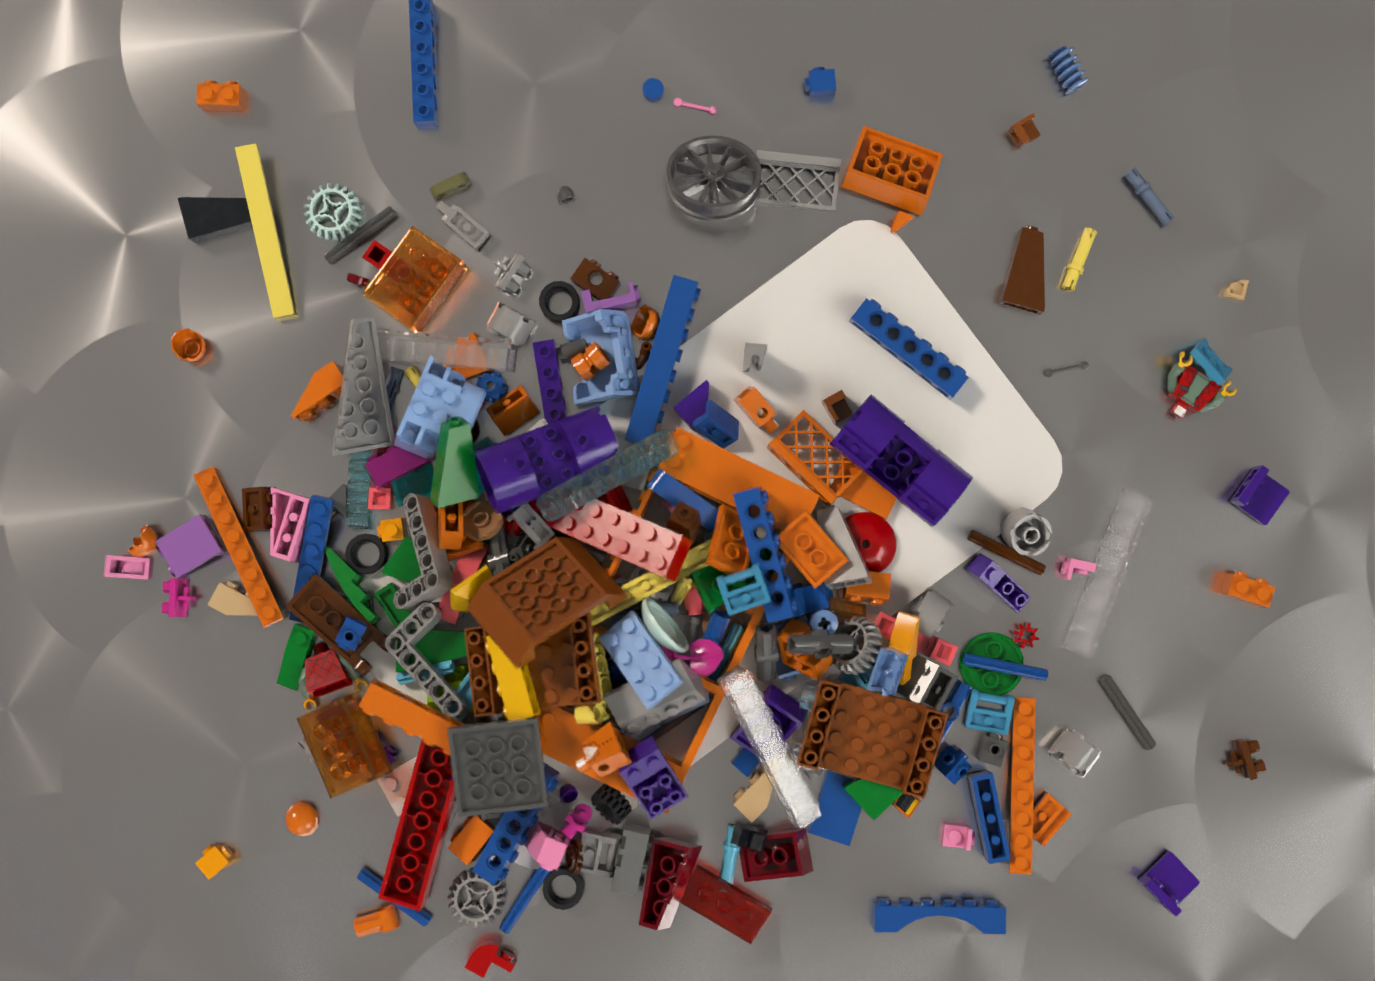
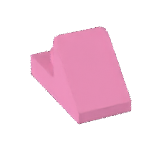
M106 555L104 577L148 580L150 558Z

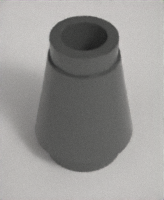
M585 338L560 344L556 351L563 364L571 363V359L577 354L585 353V348L588 347Z

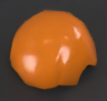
M643 305L639 308L633 319L631 331L641 339L651 338L658 329L660 322L659 313L655 309Z
M184 328L176 331L171 338L170 346L173 353L182 361H198L206 352V342L199 332Z
M148 524L141 527L140 531L142 533L140 538H133L134 545L127 550L131 556H147L157 547L155 541L158 540V536Z
M304 802L293 804L287 811L285 818L288 830L294 835L302 837L313 834L319 826L316 809L311 804Z

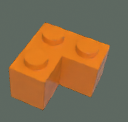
M792 618L777 634L783 664L818 681L833 664L832 655L824 659H817L814 654L793 655L789 653L787 639L790 635L811 633L810 626L805 622H799Z

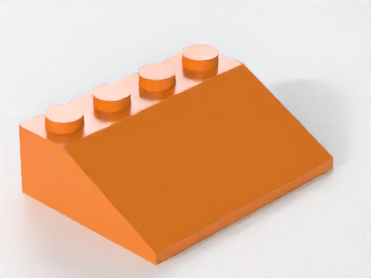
M863 126L842 187L922 216L943 154Z

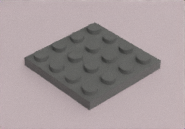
M538 717L448 727L458 817L548 807Z

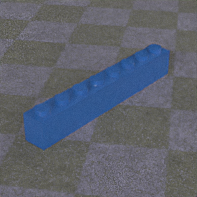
M673 275L625 436V441L647 448H650L651 444L656 443L659 432H656L655 429L657 423H662L665 412L661 411L663 403H668L671 391L667 390L669 382L674 383L677 373L676 370H673L675 362H680L683 353L680 345L682 341L686 342L689 333L686 325L688 321L692 322L695 309H692L694 300L698 301L701 289L698 288L697 281Z

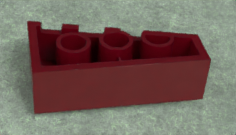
M669 837L652 838L639 919L640 926L653 930L671 927L701 851V845Z

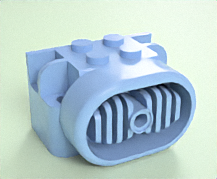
M431 355L397 431L394 446L427 459L433 458L437 454L441 422L448 421L451 417H462L470 423L472 430L486 396L485 389L466 382L462 374L451 370L452 367L448 366L446 368L434 363V357Z

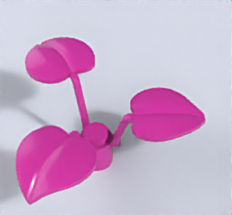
M700 639L693 642L690 646L691 656L675 654L672 650L658 643L670 662L676 658L691 660L690 668L700 676H706L714 672L724 654L722 648L717 643L708 639Z

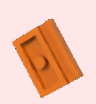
M1047 792L1033 807V838L1043 847L1072 815Z

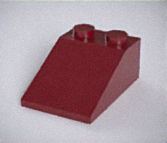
M806 828L767 833L763 851L740 846L739 853L744 882L798 877L813 871Z

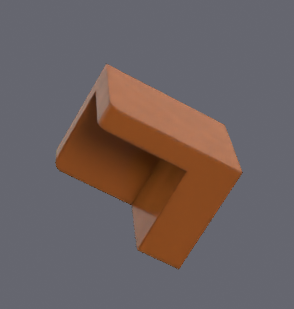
M1033 113L1012 125L1008 130L1018 149L1040 136V132L1033 123L1035 118Z
M843 390L822 401L834 424L852 414L845 400L846 396Z

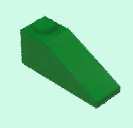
M301 623L294 624L286 644L276 683L298 691L299 688L298 681L302 669L305 667V660L310 658L313 646L318 638V635L307 625Z

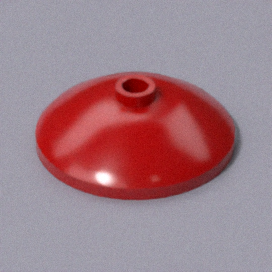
M859 512L846 517L845 520L868 571L882 572L892 562L896 552V537L892 527L885 519L874 513ZM863 540L869 541L868 548L862 547Z

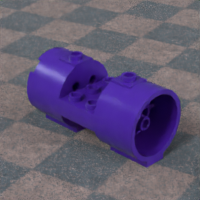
M870 394L831 441L830 445L893 494L898 501L930 527L935 526L959 499L972 481L973 476L940 449L936 450L904 424L905 421Z
M599 406L589 408L474 452L480 482L487 499L497 514L621 467L620 455L616 456L619 446L606 415L599 414L601 411Z

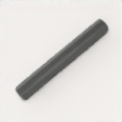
M388 206L325 253L324 257L328 263L333 264L395 218L397 214L394 209Z
M1110 675L1103 676L1099 680L1101 685L1146 750L1153 749L1156 746V742Z

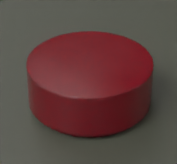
M349 272L346 277L348 282L361 286H367L369 280Z

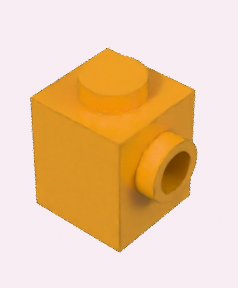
M406 519L380 520V525L377 526L378 537L382 538V542L402 541L405 536H408Z
M219 843L214 846L211 844L202 851L204 856L195 864L210 880L230 864L234 857L227 845Z

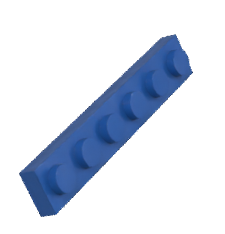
M314 494L311 496L293 597L315 573L321 576L325 554L324 549L326 548L335 499ZM290 611L289 620L304 623Z

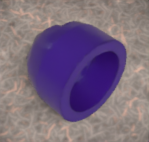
M566 783L559 790L560 797L564 803L573 802L578 797V792L572 784Z

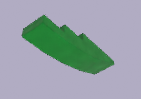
M327 546L324 550L341 588L367 621L376 625L382 618L367 605L372 597L358 585L364 577L354 571L340 554Z

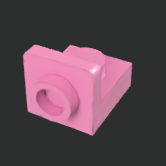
M1067 558L1066 562L1063 561L1061 566L1062 579L1071 580L1074 568V573L1088 575V572H1095L1097 564Z
M943 824L942 846L971 850V845L974 846L975 832H973L970 826Z

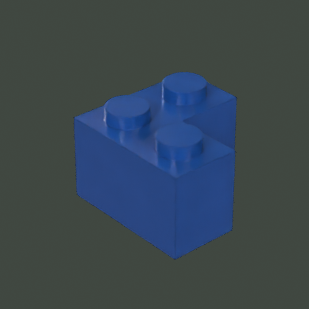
M810 582L807 586H802V583L793 584V588L790 589L792 598L795 597L798 603L797 615L794 617L836 605L832 590L824 582L816 589ZM782 592L774 594L776 602H783L784 595Z

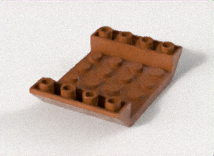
M555 537L483 582L467 606V610L514 667L519 669L536 657L534 647L603 602L610 609L626 599L627 594L576 538Z
M589 612L534 647L536 657L527 664L540 709L601 703L591 614ZM481 626L464 628L474 717L504 713L503 698L500 697L497 690L499 685L497 676L493 674L491 667L493 661L491 654L486 649V636L489 635Z
M820 679L797 765L818 770L819 767L898 788L904 794L925 799L948 714L918 702L892 695L882 696L881 692H872L866 688L840 681Z

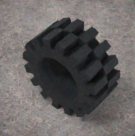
M605 783L591 796L592 804L596 806L595 809L600 811V815L605 816V819L607 821L610 820L612 824H620L632 811L630 802L625 799L626 796L624 794L621 795L619 790Z

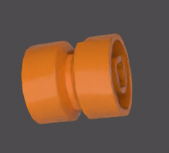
M595 341L585 348L584 354L579 353L571 359L574 368L587 382L597 375V370L602 371L611 364L605 351Z

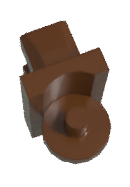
M1240 738L1233 740L1236 751L1230 752L1232 759L1226 761L1227 766H1234L1236 773L1243 772L1244 778H1250V780L1258 779L1257 775L1266 771L1265 763L1262 759L1253 761L1251 757L1252 753L1260 751L1258 741Z

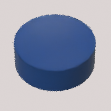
M650 78L644 82L643 95L646 99L657 101L663 96L664 87L660 80Z

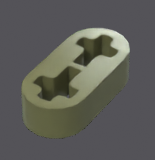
M462 172L433 185L430 188V192L433 198L438 200L467 187L471 182L467 173Z

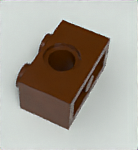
M584 258L571 276V282L582 290H590L591 295L598 301L612 298L621 286L620 281H618L619 277L610 270L608 272L602 270V265L593 258L590 261ZM596 275L603 278L599 285L591 283V279Z

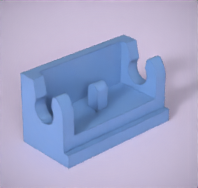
M892 647L880 648L867 690L882 692V696H894L909 655Z

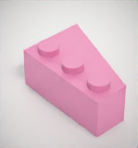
M271 487V494L273 496L270 555L299 563L311 499Z
M537 821L533 828H529L527 832L529 837L524 846L535 861L540 863L541 868L548 871L558 870L570 838L562 833L560 829Z

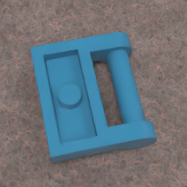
M1204 337L1195 344L1190 354L1193 361L1197 365H1201L1206 371L1207 377L1211 381H1215L1217 385H1220L1227 379L1233 369L1229 365L1226 366L1208 345L1209 342Z
M759 563L753 564L749 569L724 577L722 575L716 578L729 616L772 601ZM755 576L756 583L729 592L727 585Z
M971 689L964 727L1008 735L1015 697L1011 695L1006 697L992 695ZM977 701L1005 705L1004 711L976 705Z

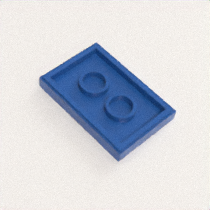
M827 770L808 833L850 846L862 808L842 786L853 780V778Z

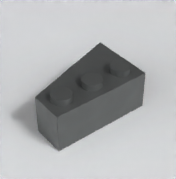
M625 823L611 891L634 896L637 895L638 890L642 891L644 877H641L642 869H647L649 856H645L647 847L651 848L654 836L650 834L651 828Z

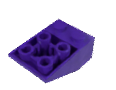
M652 736L628 750L632 763L618 770L650 819L655 818L689 797Z

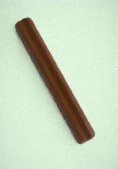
M971 530L967 537L969 541L1038 575H1042L1046 569L1044 564L1026 555H1021L1015 550L975 530Z

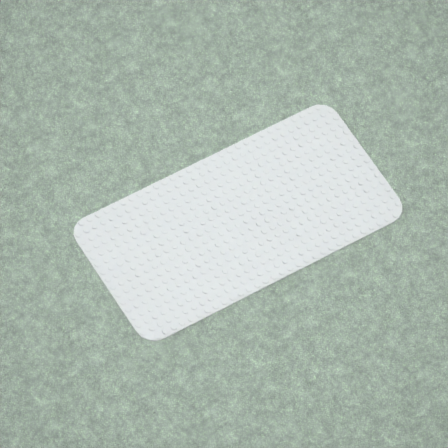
M873 220L853 221L839 228L680 346L683 353L680 362H675L673 369L677 371L674 383L669 382L667 389L671 391L668 403H663L661 411L665 412L662 423H657L655 429L656 432H659L656 443L651 444L649 448L658 451L652 470L657 471L660 465L657 463L658 457L662 450H667L669 444L666 441L671 431H676L678 427L715 444L693 427L690 429L674 410V406L707 380L709 382L708 400L711 399L739 421L738 440L724 449L810 490L767 449L768 444L802 410L808 413L828 434L835 438L863 402L872 394L905 421L904 424L936 450L940 449L973 476L968 487L947 514L932 527L896 499L888 518L885 519L895 533L896 552L889 566L880 572L891 574L889 600L882 606L870 605V602L866 601L850 603L848 599H843V588H839L837 593L845 610L835 614L838 620L837 629H839V623H845V618L851 619L852 616L865 617L874 623L879 612L892 616L924 592L927 587L932 586L983 548L967 539L971 530L995 539L1001 534V523L1012 511L1021 507L1031 510L1035 509L1054 492L1062 475V456L1054 439L900 236L896 233L892 234L890 232L891 228L887 225ZM866 298L877 301L882 306L880 309L886 314L890 312L898 318L897 322L903 327L905 325L909 326L915 331L914 335L917 338L927 340L932 344V349L935 352L944 353L949 358L948 362L954 366L959 365L966 371L965 375L969 378L952 399L949 400L849 322ZM873 316L870 318L873 326L881 325L879 317ZM893 329L887 331L890 339L895 340L898 338L897 331ZM910 342L905 343V350L913 353L915 346ZM746 343L767 344L764 362L759 371L757 370L758 362L756 364L751 362L749 372H743ZM926 355L922 356V363L925 366H931V358ZM939 369L938 374L940 378L948 379V371L946 369ZM642 374L640 377H638L639 389H640L641 382H642V379H643L644 374ZM749 386L756 387L776 412L773 419L778 423L779 427L770 434L763 426H755L734 402V399ZM843 390L846 396L845 400L852 414L834 424L822 401ZM638 393L628 397L607 400L599 406L601 410L599 414L606 415L619 446L616 456L620 455L621 467L572 485L569 488L592 496L586 483L615 471L632 509L638 510L641 504L638 499L642 491L623 485L637 444L625 441V436ZM761 408L757 412L759 417L763 414ZM804 417L797 422V431H810L809 422ZM785 434L780 439L786 446H795V434ZM798 434V446H810V434ZM813 434V446H825V438L821 434ZM798 449V457L802 461H810V449ZM813 449V461H825V449ZM828 449L829 460H841L840 452L836 449ZM813 464L814 473L817 476H826V464ZM829 464V475H836L841 464ZM829 479V487L834 479ZM647 481V484H646V487H645L646 490H648V487H647V485L649 484L648 481ZM485 491L479 495V498L474 499V502L489 501ZM694 492L719 510L721 504ZM654 493L642 519L665 528L672 513L661 505L664 498ZM838 497L831 504L841 510L844 518L859 512L872 513L841 497ZM818 499L811 514L816 522V510L826 506L820 499ZM508 510L503 512V517L508 518L509 512L513 513L514 511ZM702 526L706 542L712 538L713 533ZM759 526L756 534L761 539L765 538L766 530L764 527ZM506 534L508 544L515 546L519 537ZM863 540L862 547L868 548L869 541ZM608 552L602 565L603 569L610 568L613 562L610 560L612 554ZM487 556L485 558L483 565H481L479 569H481L485 565L489 568ZM459 558L450 561L449 564L455 567ZM622 559L615 576L621 574L624 579H629L637 565ZM789 560L785 573L786 576H790L792 585L802 583V586L809 585V581L793 562ZM383 566L360 583L359 586L366 592L372 590L376 593L391 582L394 583L398 590L409 584V582L383 574L381 572L384 568ZM644 568L641 569L638 577L649 571ZM770 569L768 571V578L770 577L773 569ZM669 586L660 590L659 592H666L669 589ZM374 596L375 613L382 618L376 625L382 633L389 636L396 628ZM442 596L435 599L431 603L440 602ZM670 596L668 597L667 601L662 599L661 602H670ZM683 600L679 606V613L687 615ZM742 611L744 627H746L751 615ZM465 612L464 618L459 619L456 625L447 622L435 625L432 629L464 631V628L479 627L480 624L470 612ZM765 612L758 626L761 624V622H768ZM809 612V613H806V614H803V615H800V616L792 617V618H793V619H796V618H800V617H803V616H807V619H808L809 616H810V614H811L812 612ZM704 614L689 615V616L698 617V618H702V619H703ZM611 617L598 623V625L607 629L612 628ZM792 618L778 620L775 622H771V624L776 625L779 623L789 621ZM821 618V622L818 623V626H821L824 629V625L827 624L828 621L823 620V618ZM684 621L682 633L687 640L691 623ZM702 624L698 627L696 641L702 639L704 635ZM756 631L691 766L730 737L757 698L771 684L788 694L809 678V676L799 673L796 674L797 678L784 681L783 678H778L776 672V679L772 683L759 681L756 674L757 664L754 654V644H757ZM372 640L359 654L372 665L371 671L377 680L428 705L427 693L417 682L403 685L398 683L396 676L399 672H396V659L389 651L385 652ZM396 640L395 645H394L396 650H397V640ZM465 656L452 659L455 665L468 663V658ZM730 658L728 659V661H727V663H726V665H725L723 671L721 672V674H720V676H719V678H718V680H717L716 682H719V681H720V679H721V677H722V675H723V673H724V671H725V669H726V666H727V664H728ZM681 659L690 667V660ZM708 693L710 701L713 695ZM709 702L655 741L663 753L677 760H682ZM568 705V707H570V708H572V709H574V710L576 709V706H577V705ZM474 713L467 714L462 723L472 725ZM651 725L632 735H629L627 732L624 734L641 741L660 728L661 725ZM543 754V762L560 773L556 779L559 781L553 792L549 791L548 807H544L543 810H539L537 813L538 821L562 830L567 822L565 818L571 809L574 810L578 804L585 803L592 809V816L588 821L587 829L604 832L613 824L610 820L607 821L605 816H601L600 811L595 809L596 806H593V801H591V796L604 783ZM566 783L572 784L578 792V797L570 803H564L559 794L560 788ZM620 791V794H624L626 796L625 799L630 802L632 810L640 805L637 799ZM501 817L487 820L494 826H497ZM515 820L516 825L521 827L519 821ZM577 831L572 839H579L581 841L583 832ZM505 837L506 842L511 845L510 840ZM520 845L517 850L519 855L515 863L530 869H538L540 863L535 861L524 845ZM566 851L561 862L566 860Z

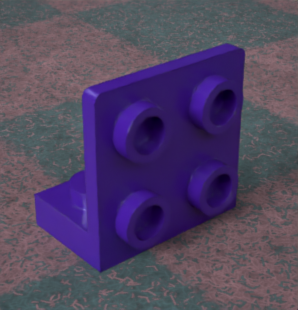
M1260 465L1253 467L1230 502L1262 525H1267L1290 491L1268 476L1267 473L1270 470Z
M1168 851L1139 879L1148 891L1175 917L1182 912L1177 905L1200 884V881L1171 851Z

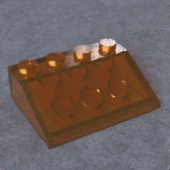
M412 226L362 295L419 336L469 267L460 258Z
M359 691L297 718L330 799L393 772L370 715L362 711L363 708L359 707L362 701Z

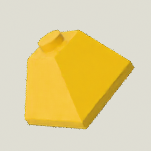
M486 565L451 590V609L453 611L469 612L467 606L481 584L493 577Z

